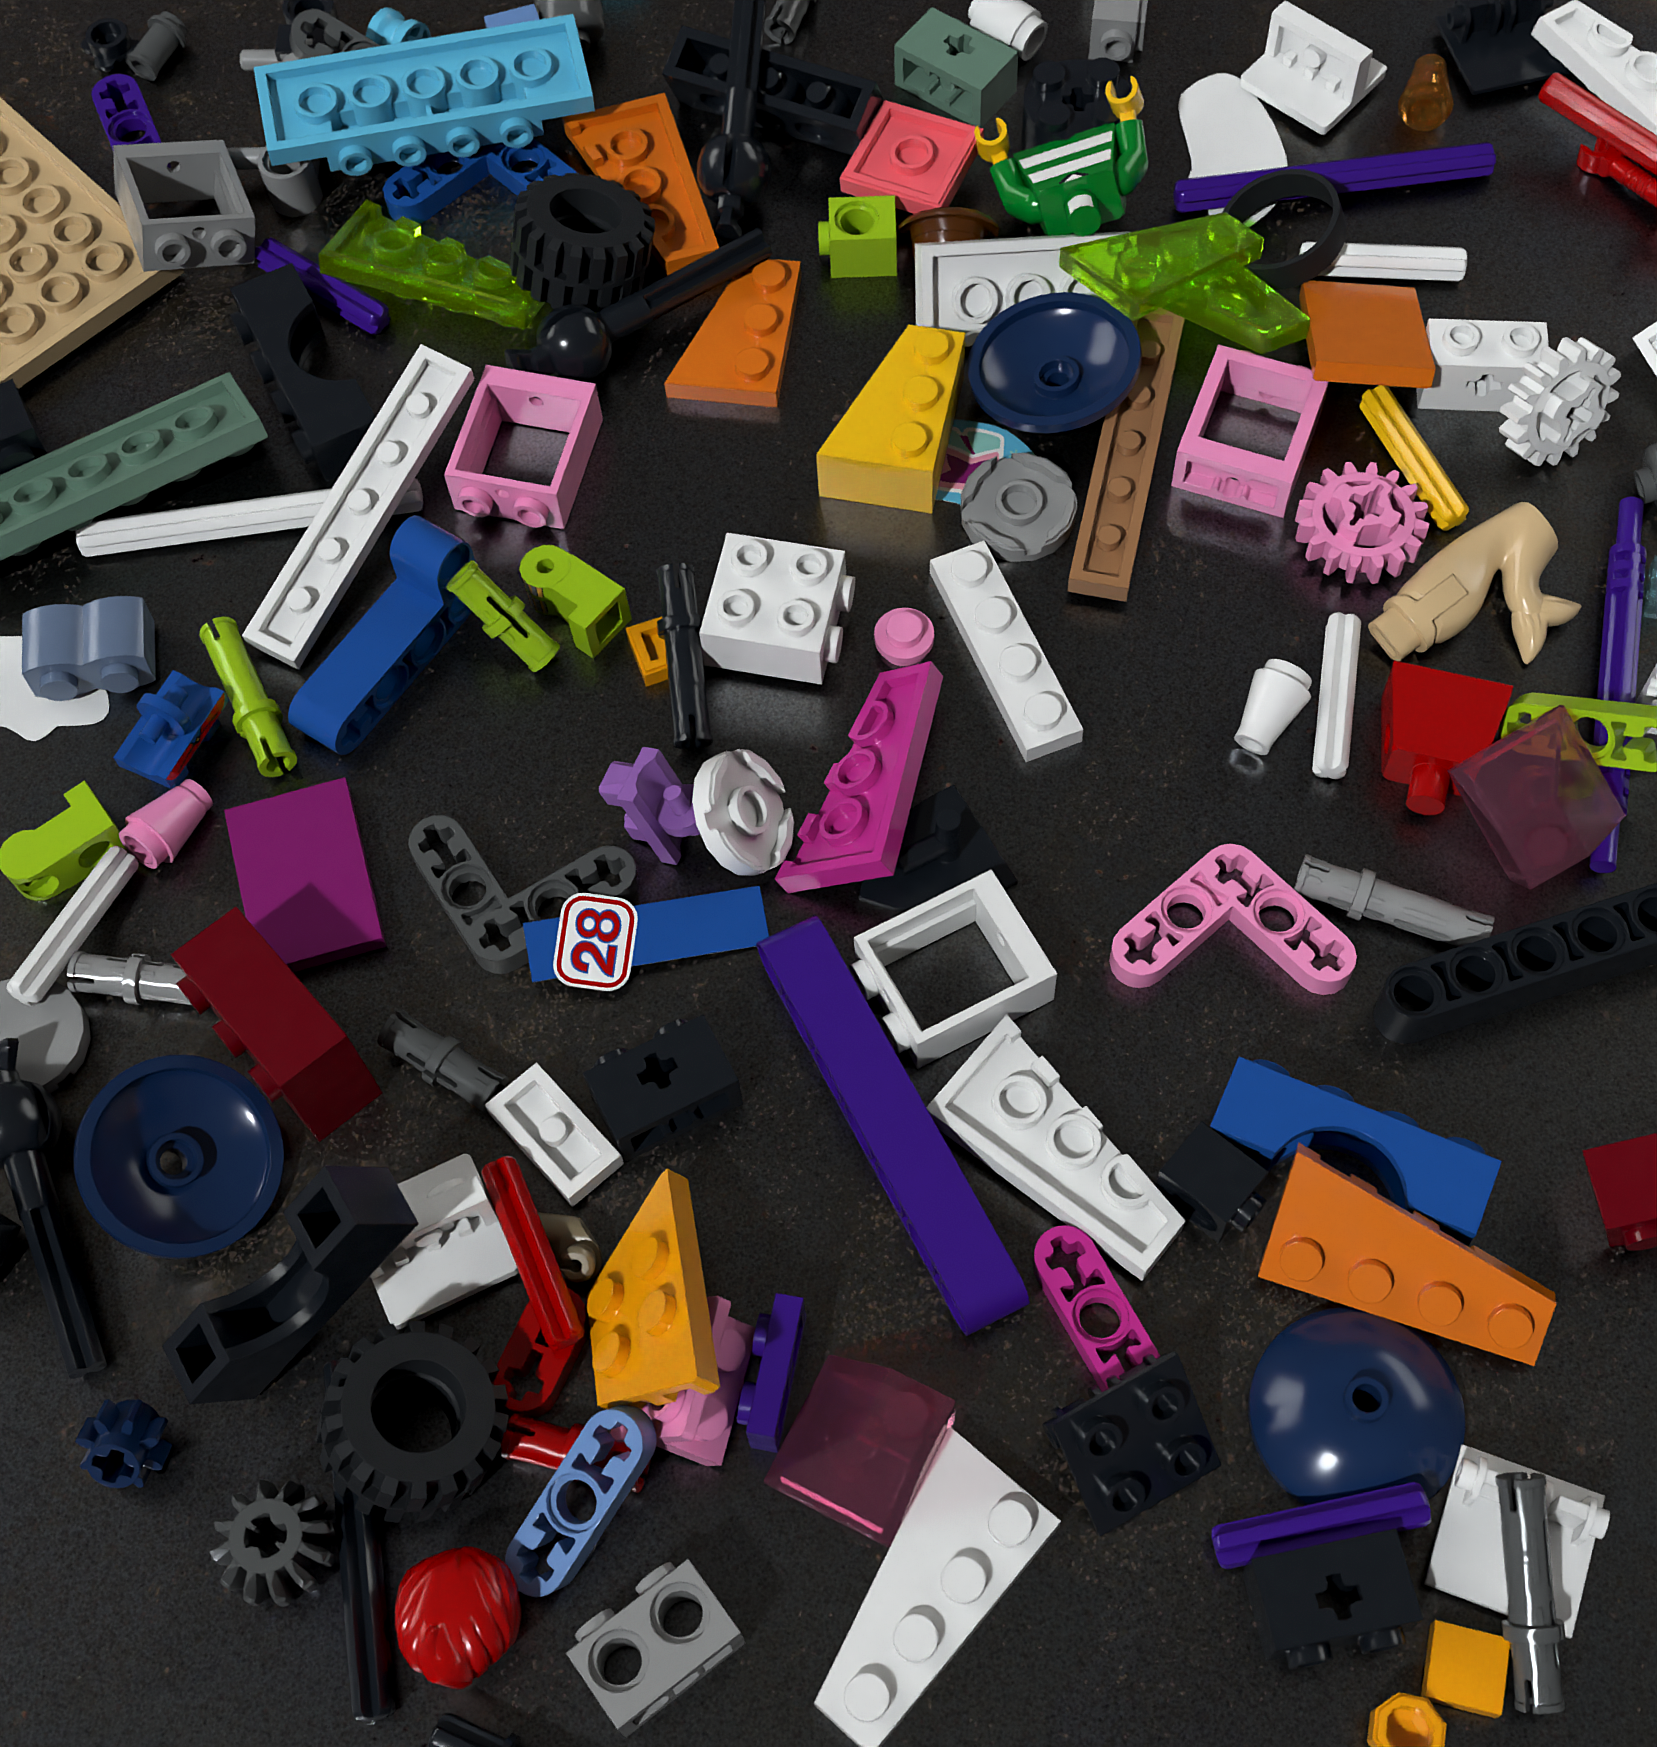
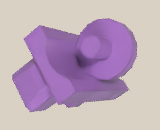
M642 747L634 764L613 761L610 764L599 786L600 795L607 804L623 807L626 812L624 816V828L632 839L646 841L661 862L678 865L682 856L680 849L682 838L700 834L696 826L692 803L694 784H682L659 749Z

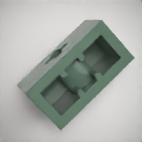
M933 7L894 45L895 85L972 126L982 128L1017 90V50Z

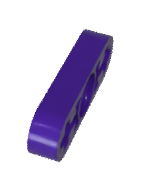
M113 74L102 78L95 84L92 89V99L112 150L113 145L162 143L134 78L125 74ZM124 99L128 109L118 112L114 102ZM136 130L146 132L142 138L136 141H121L122 137L129 132ZM168 163L167 167L172 168L171 164Z

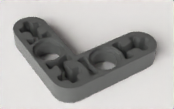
M433 815L424 818L414 826L409 835L408 846L420 873L477 963L484 970L494 974H506L529 963L524 928L520 923L519 917L527 914L529 922L542 920L538 916V910L547 899L552 897L568 899L572 895L579 893L578 888L575 886L578 883H582L585 893L619 897L629 902L635 898L639 890V876L633 857L625 849L617 846H602L590 851L508 899L471 840L455 819L445 815ZM440 838L444 844L448 845L452 858L456 865H453L448 870H446L438 853L431 850L429 843L435 839ZM609 869L612 874H619L621 882L611 887L606 881H600L599 873ZM477 881L486 887L483 899L475 905L460 906L452 901L454 891L462 883ZM500 932L503 937L508 938L511 945L508 949L501 952L498 947L491 945L489 939L492 934Z

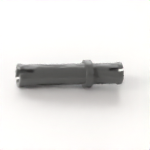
M1527 1472L1498 1474L1495 1476V1480L1498 1486L1509 1616L1507 1620L1501 1622L1503 1638L1511 1642L1515 1688L1514 1707L1521 1712L1530 1711V1704H1533V1714L1558 1713L1566 1708L1562 1693L1558 1642L1566 1637L1564 1622L1556 1618L1545 1494L1546 1476L1540 1473H1532L1530 1478H1528Z

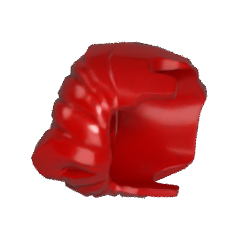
M464 1546L424 1558L406 1571L399 1584L395 1604V1628L399 1649L409 1666L414 1671L423 1673L429 1682L453 1689H464L473 1683L474 1678H479L490 1666L496 1663L514 1644L517 1638L521 1621V1605L516 1580L510 1568L500 1558L482 1549Z

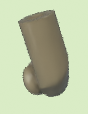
M538 1212L557 1263L560 1266L562 1276L574 1283L594 1278L601 1268L602 1253L601 1248L584 1221L576 1216Z

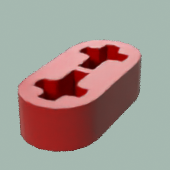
M569 1288L568 1291L584 1329V1337L577 1343L560 1350H553L549 1345L547 1347L543 1346L545 1339L529 1301L498 1361L497 1367L499 1372L493 1384L494 1386L505 1384L508 1401L504 1409L511 1415L519 1413L533 1419L550 1411L557 1401L588 1337L590 1328L587 1309L579 1295ZM536 1358H540L541 1361L535 1375L543 1388L538 1394L527 1391L521 1401L516 1400L517 1392L510 1383V1380L514 1375L526 1377Z

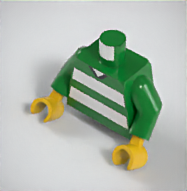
M1130 76L1132 91L1124 98H1117L1112 81H1109L1106 85L1105 94L1113 114L1120 118V123L1116 126L1115 122L1076 133L1068 140H1055L1014 153V158H1008L1007 156L1010 144L1007 126L1002 119L995 118L999 137L995 140L983 139L979 127H975L974 133L978 154L983 160L993 163L989 171L1007 213L1029 224H1040L1046 236L1068 235L1071 233L1078 236H1089L1097 231L1100 224L1119 219L1125 214L1126 196L1133 193L1148 169L1143 121L1136 119V116L1144 106V99L1135 77Z

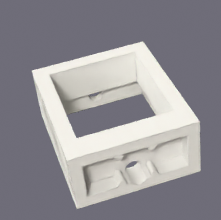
M992 869L854 937L855 963L849 965L851 975L864 998L869 1000L875 997L886 1015L880 1018V1022L892 1048L898 1054L906 1050L917 1069L988 1034L1006 1014L1013 1021L1054 1000L1057 972ZM976 921L1015 985L922 1031L884 966Z

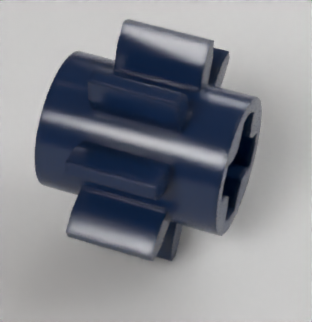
M110 1399L105 1400L96 1417H87L76 1438L75 1443L88 1449L80 1464L81 1469L88 1470L90 1476L95 1481L109 1488H123L131 1484H135L139 1488L144 1487L151 1470H161L171 1450L172 1444L164 1439H160L168 1423L167 1418L160 1417L153 1407L140 1399L124 1400L117 1404Z

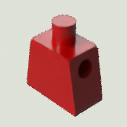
M1394 660L1381 698V773L1387 780L1409 785L1406 806L1410 810L1422 815H1437L1445 809L1447 793L1458 796L1471 794L1512 695V685Z

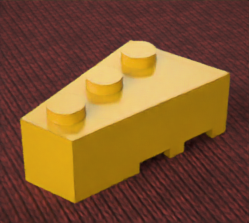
M916 325L907 326L817 452L819 496L933 513L964 380V332Z

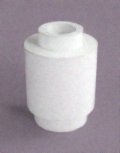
M973 0L968 11V17L971 19L970 27L1017 50L1018 57L1024 61L1031 59L1037 53L1047 35L1048 24L1041 19L1040 11L1023 0Z

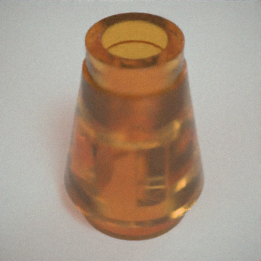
M1436 54L1423 55L1416 61L1414 69L1399 98V113L1405 123L1414 130L1430 131L1436 129L1450 116L1453 110V97L1447 73V64L1441 56Z

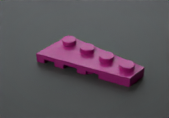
M932 661L879 673L848 734L854 742L849 754L843 757L839 763H833L824 781V784L830 791L819 813H808L797 834L804 843L794 862L784 861L775 877V880L787 893L894 875L943 680V675Z

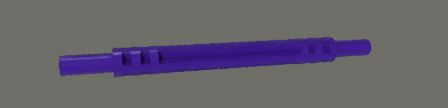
M1626 497L1620 500L1616 544L1609 549L1597 699L1635 703L1647 555L1645 547L1641 545L1644 502L1637 497ZM1595 719L1593 745H1606L1608 742L1607 730L1600 721ZM1626 736L1622 746L1624 747L1633 737ZM1591 765L1587 812L1593 817L1590 869L1595 872L1611 873L1617 868L1620 819L1624 818L1628 811L1631 769Z

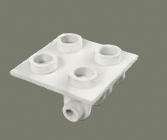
M1462 1444L1424 1584L1508 1615L1500 1505L1495 1476L1503 1473L1527 1472V1476L1530 1478L1532 1473H1544ZM1544 1474L1546 1476L1545 1494L1556 1618L1563 1620L1565 1637L1571 1639L1595 1538L1602 1539L1609 1524L1610 1511L1603 1509L1604 1495Z

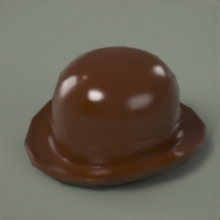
M941 207L920 211L908 216L899 225V232L911 235L915 262V243L993 239L999 235V226L990 216L977 210L961 207Z

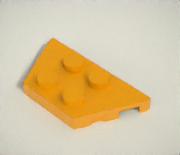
M667 1168L659 1176L586 1296L597 1405L605 1409L619 1405L635 1406L642 1409L648 1403L660 1406L676 1402L679 1391L692 1389L707 1395L714 1393L720 1387L689 1181L687 1178Z

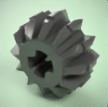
M269 1479L259 1480L255 1502L249 1500L242 1493L232 1494L231 1501L233 1507L240 1513L234 1521L228 1518L214 1520V1529L228 1537L229 1540L209 1551L212 1561L218 1565L228 1566L220 1580L222 1585L230 1591L243 1588L244 1601L254 1606H259L269 1593L277 1605L281 1607L290 1605L293 1597V1583L295 1582L309 1593L317 1590V1579L309 1572L313 1565L331 1567L335 1564V1556L319 1546L337 1535V1525L331 1520L321 1519L328 1506L327 1502L318 1494L305 1498V1487L299 1481L293 1479L289 1480L280 1492ZM280 1529L287 1534V1539L284 1544L277 1541L275 1545L280 1551L273 1556H269L263 1551V1545L265 1541L273 1543L274 1540L269 1535L273 1531Z

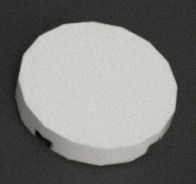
M737 749L732 752L725 751L703 762L694 779L692 798L696 826L706 848L721 866L737 875L755 876L764 873L784 862L792 846L794 828L791 808L784 810L779 794L786 792L781 778L766 760L750 750Z

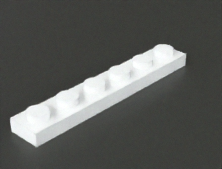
M420 344L242 634L247 644L299 670L473 383L474 375L471 368Z

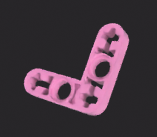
M1224 844L1208 852L1126 923L1114 936L1109 959L1111 971L1120 982L1135 988L1150 987L1159 982L1223 924L1230 920L1302 987L1312 993L1327 995L1338 992L1348 983L1356 965L1357 954L1354 945L1345 934L1252 851L1241 845ZM1220 869L1226 873H1230L1234 869L1241 871L1240 883L1233 879L1225 884L1219 882ZM1258 888L1263 889L1255 895L1249 907L1244 906L1247 893L1253 897ZM1176 903H1190L1200 910L1203 921L1194 928H1180L1171 922L1167 911ZM1276 905L1283 907L1291 913L1295 925L1287 931H1272L1260 921L1259 912L1267 906ZM1155 930H1157L1162 939L1153 947L1150 965L1142 959L1137 960L1133 964L1127 961L1129 946L1136 951L1143 950L1153 941ZM1308 930L1310 936L1307 944L1301 941L1297 950L1291 949L1300 940L1303 932ZM1331 953L1337 958L1334 969L1326 966L1319 971L1312 966L1315 954L1323 958Z

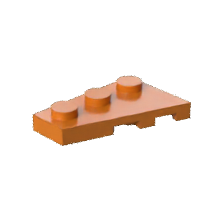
M767 259L732 278L665 381L667 398L778 407L802 277L801 261Z

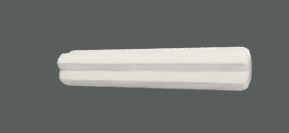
M1306 241L1302 243L1299 255L1311 248L1316 242ZM1344 243L1335 260L1317 276L1458 282L1465 275L1467 253L1462 247Z
M1333 613L1329 616L1328 624L1326 625L1312 766L1314 774L1320 778L1340 779L1345 776L1346 769L1349 766L1361 621L1355 614Z
M119 846L109 848L8 982L6 989L12 997L27 1006H35L42 1000L69 963L73 953L78 951L138 869L139 863L135 856L127 853L126 850Z

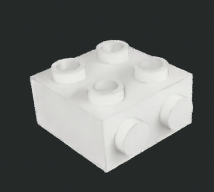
M727 533L699 632L704 665L822 685L827 663H837L840 656L843 639V627L837 626L840 611L849 613L854 597L855 577L846 575L845 551Z

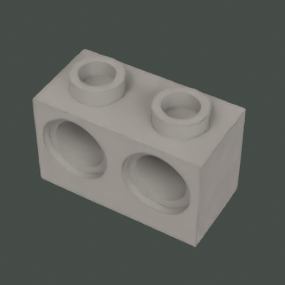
M689 1559L677 1568L671 1562H667L648 1574L635 1588L639 1594L637 1599L617 1614L611 1608H608L592 1617L576 1632L575 1637L579 1643L566 1653L617 1730L625 1737H628L746 1644L737 1626ZM683 1600L698 1603L702 1607L703 1617L695 1632L686 1637H674L665 1632L664 1619L671 1606ZM628 1646L638 1649L641 1653L642 1664L637 1676L624 1685L608 1683L604 1675V1666L609 1655L621 1647Z

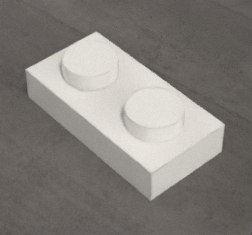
M537 1062L485 1104L491 1117L572 1207L624 1164L621 1154Z

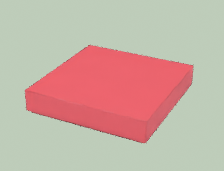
M884 100L839 178L841 192L857 197L895 195V208L913 214L934 208L949 207L978 154L974 133L976 126ZM979 128L981 137L984 139V129Z

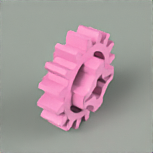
M1345 462L1341 476H1338L1328 468L1323 470L1319 484L1314 482L1307 484L1303 500L1299 501L1295 522L1299 523L1296 541L1309 543L1305 558L1308 561L1321 557L1324 558L1326 563L1323 573L1326 575L1332 574L1337 568L1346 570L1345 578L1347 583H1353L1358 573H1366L1367 578L1372 584L1378 583L1382 569H1386L1394 577L1401 575L1405 562L1414 563L1417 560L1421 545H1423L1429 529V523L1424 521L1428 509L1427 503L1414 502L1418 487L1415 484L1406 485L1402 488L1398 486L1397 480L1400 472L1397 470L1391 471L1386 477L1377 475V464L1373 462L1369 463L1365 473L1357 472L1352 462Z

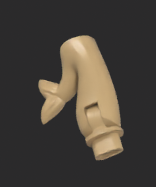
M1519 502L1467 531L1440 550L1403 585L1396 596L1391 597L1384 603V613L1370 622L1368 628L1379 645L1395 661H1401L1414 650L1423 653L1433 644H1439L1454 637L1473 621L1484 603L1497 570H1500L1502 572L1505 601L1512 612L1511 625L1513 636L1523 662L1529 664L1541 651L1546 639L1547 628L1567 623L1578 614L1582 606L1579 603L1541 592L1539 579L1558 549V539L1550 523L1535 506L1529 502Z

